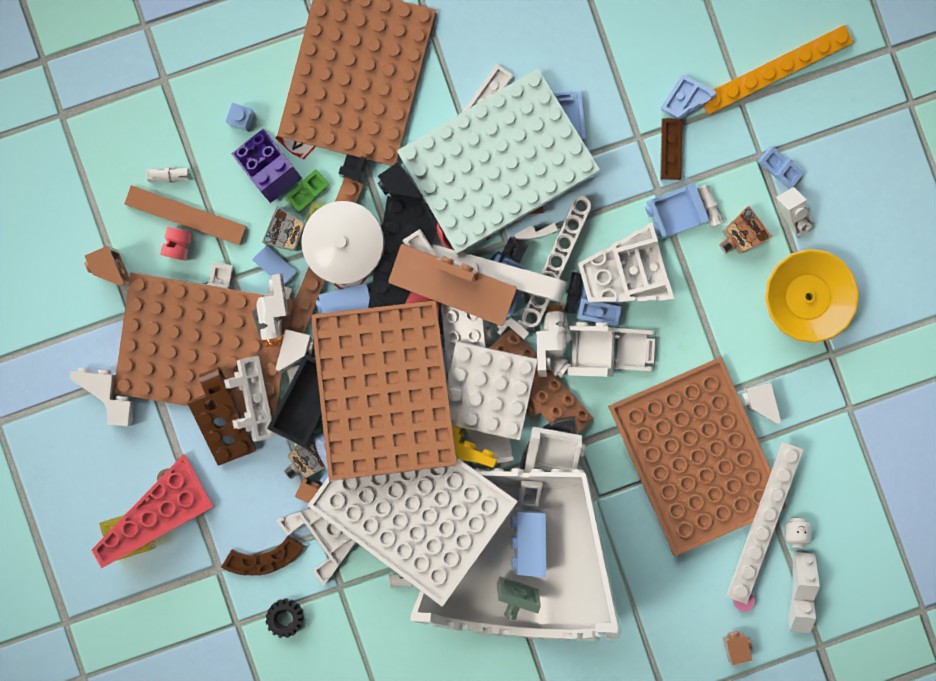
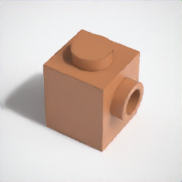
M739 631L729 632L726 637H722L728 661L732 665L752 661L750 650L753 649L749 637H746V635Z

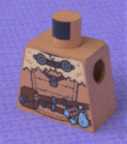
M748 206L723 230L727 239L721 242L719 246L725 254L734 248L741 254L772 238V235L750 206Z

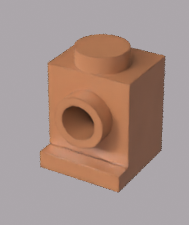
M307 477L306 479L303 478L295 497L310 503L322 485L315 481L309 483V478Z

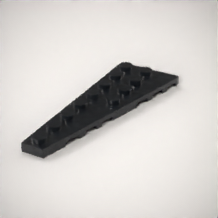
M387 196L382 223L385 242L384 252L380 263L374 270L368 308L405 304L410 291L393 285L388 281L400 246L405 244L403 242L405 238L420 229L431 245L437 232L438 221L427 203Z

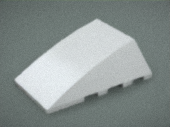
M652 222L641 230L631 233L625 239L615 242L607 249L601 250L578 263L589 303L674 300Z

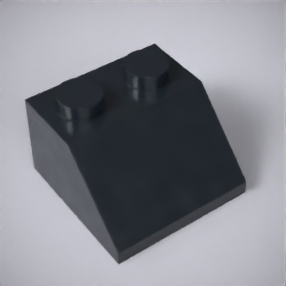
M396 162L378 175L380 181L377 184L385 196L389 194L391 197L418 202L423 201L421 193L399 162Z

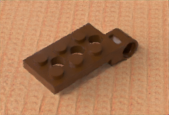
M220 367L199 374V381L205 395L188 401V406L218 466L256 451L249 432L246 431V428L234 429L232 420L242 417L231 397L232 392L230 388L225 387L224 380L226 378ZM214 400L217 403V407H207L206 401ZM216 418H223L226 424L218 426L214 420ZM227 435L232 436L234 442L227 444L224 442L223 437Z

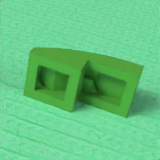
M315 169L301 181L298 187L285 197V200L299 214L330 183Z

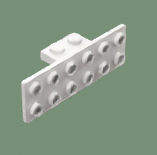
M466 263L474 267V271L479 272L478 263ZM441 303L449 377L456 341L486 348V344L491 343L490 339L493 338L492 327H489V321Z

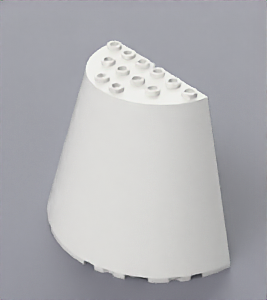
M473 468L516 501H518L521 481L542 482L539 506H519L517 502L446 604L442 607L420 590L410 621L424 625L432 624L434 627L462 631L463 626H466L465 630L474 633L505 637L509 635L528 639L599 641L600 637L604 636L606 640L620 638L621 626L589 480L585 471L574 469L572 473H566L560 469H552L551 472L531 469L530 473H524L522 469H511V472H504L503 469L493 468L492 471ZM539 510L546 513V577L517 575L515 570L511 568V558L515 557L514 549L511 548V537L514 536V528H511V516H514V511ZM499 576L537 588L541 603L539 613L520 608L516 620H511L512 616L509 619L506 618L504 612L508 604L498 601L497 582Z

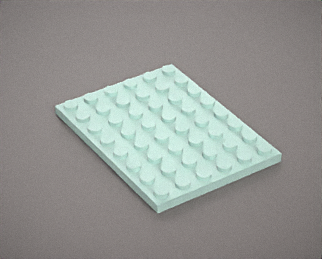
M538 68L397 150L457 255L600 172L598 165Z

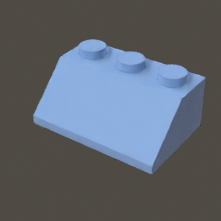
M539 510L514 511V516H511V528H514V536L511 537V548L514 549L515 557L511 558V568L515 570L517 575L546 577V513Z

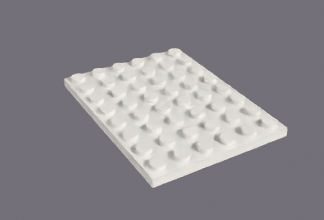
M456 457L457 466L330 482L329 478H327L307 506L443 607L518 501Z

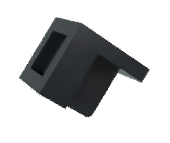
M347 154L343 166H340L339 176L359 182L367 161L366 157L361 156L359 158Z

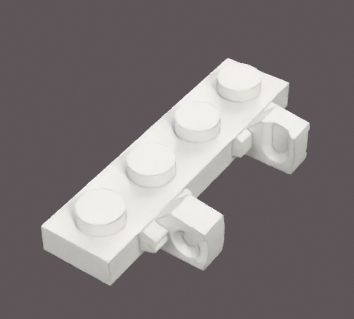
M259 356L237 360L239 372L234 373V378L224 380L226 388L239 386V390H243L247 412L244 413L245 418L232 420L234 429L245 427L246 431H251L253 441L275 437V434L267 429L272 419Z

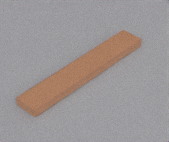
M132 185L124 203L135 209L237 245H241L247 228L245 225Z

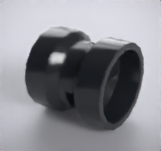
M510 236L501 255L505 257L510 256L515 262L520 263L528 245L525 243L520 244L515 238Z

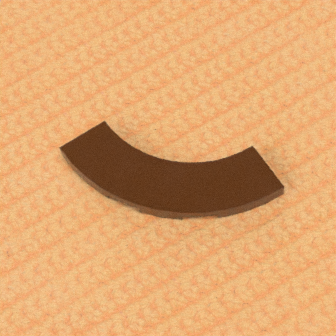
M288 535L278 547L263 554H245L231 549L221 568L245 576L266 575L291 563L306 545Z

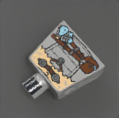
M276 206L262 243L296 252L299 245H302V235L306 224Z
M314 436L307 449L296 445L287 457L292 464L284 469V472L290 479H293L299 473L306 479L325 468L318 454Z

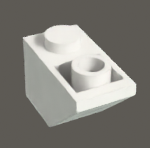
M794 187L776 197L780 212L796 238L814 228L807 199Z

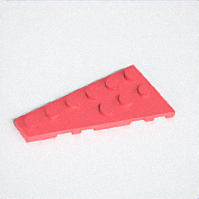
M185 454L166 471L91 549L100 569L213 508Z

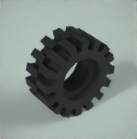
M288 598L280 599L274 602L268 609L265 622L266 625L268 624L267 629L271 630L274 636L278 635V638H289L291 635H295L301 628L304 620V611L299 607V603L296 604L294 602L295 600H288ZM284 610L290 612L293 617L292 623L288 626L281 625L277 620L279 612Z

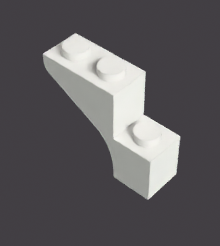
M78 368V371H71L70 378L72 381L104 403L108 417L107 425H133L135 401H129V397L116 396L115 399L113 390L116 375H111L110 370H98V373H90L91 369Z
M794 552L792 599L788 612L789 631L810 633L816 620L814 600L820 584L816 557L813 553Z

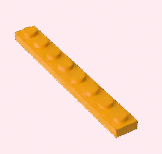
M843 25L713 89L717 94L716 97L702 106L708 116L852 45L854 41L846 26Z

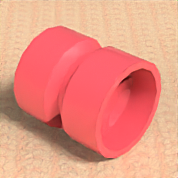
M167 227L164 236L167 241L162 244L160 255L186 261L189 252L186 247L191 244L193 233Z

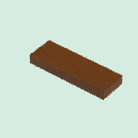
M662 118L660 180L680 181L682 168V119Z

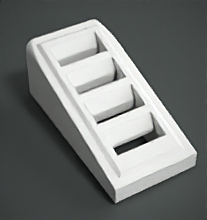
M521 481L518 505L539 506L542 482Z

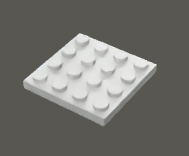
M456 341L447 382L452 425L520 440L538 359Z

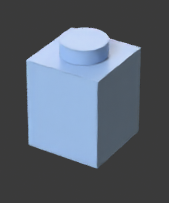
M232 102L225 122L231 127L249 132L255 112L251 108Z

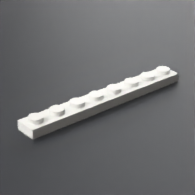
M782 442L726 594L728 598L745 604L748 603L804 449Z

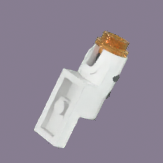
M283 273L271 275L272 279H269V287L271 292L274 291V295L258 298L257 308L252 312L259 336L262 338V343L265 344V347L282 345V319L279 316L289 314Z
M549 305L546 307L543 331H536L539 377H547V370H551L550 357L563 356L566 345L571 342L567 318L561 305Z

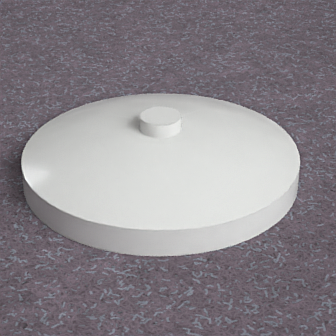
M337 201L321 207L310 217L302 235V250L307 264L315 274L332 283L350 284L366 278L376 269L384 252V233L379 221L368 209L353 202Z

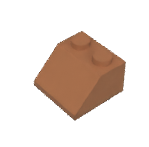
M105 246L84 255L86 259L84 264L89 273L128 288L130 277L118 249Z

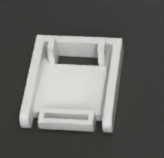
M615 328L614 339H617L616 359H614L613 369L653 372V367H645V363H654L655 339H649L647 335H655V331Z

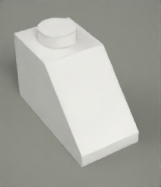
M286 330L275 370L283 373L300 363L305 354H311L314 348L312 337Z
M763 383L743 389L742 399L744 405L748 406V409L772 423H781L771 383Z

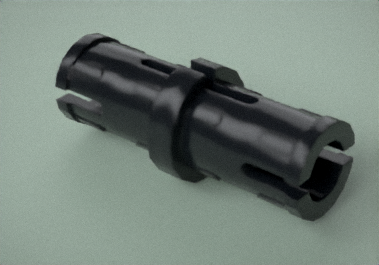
M571 272L570 285L566 289L567 300L564 312L577 314L579 298L582 297L581 288L583 280L581 273Z

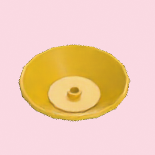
M813 249L792 253L779 262L767 280L765 302L769 316L779 330L797 341L810 343L833 339L844 331L857 312L859 290L855 276L845 262L827 251ZM807 293L811 295V300L809 301L805 298Z

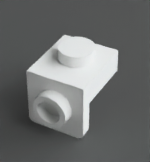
M512 317L508 320L506 319L503 326H497L499 329L497 334L499 335L507 327L513 329L522 339L529 334L526 331L528 326L521 320L516 322Z

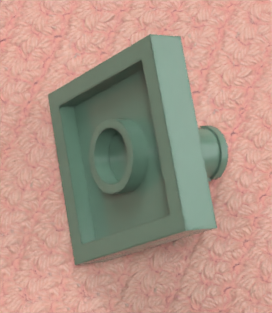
M499 576L497 582L498 601L508 604L504 612L506 618L509 619L512 616L511 620H516L520 608L539 613L541 603L537 588Z

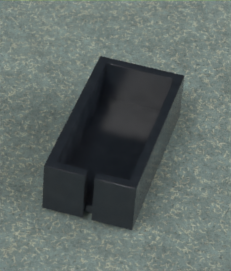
M305 354L267 429L307 449L322 420L316 359Z

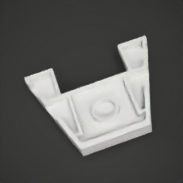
M311 508L277 520L286 535H289L305 523L329 556L326 561L312 570L323 586L355 544L354 540Z

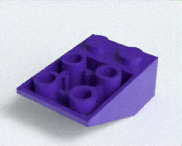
M264 129L260 130L231 153L270 204L302 179Z

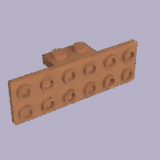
M405 244L400 246L388 281L393 285L503 326L517 290L516 286L474 271V267L462 263L460 266L455 264L454 260L449 257L442 256V258H439Z
M509 329L489 347L490 349L537 359V354L513 329ZM538 363L536 364L526 415L532 419L541 413L549 423L559 418L576 416L578 434L593 417L550 370H547V377H539Z

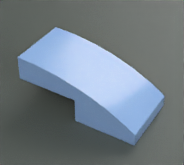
M770 146L757 161L765 170L790 189L804 175V172L795 163L787 160L773 146Z

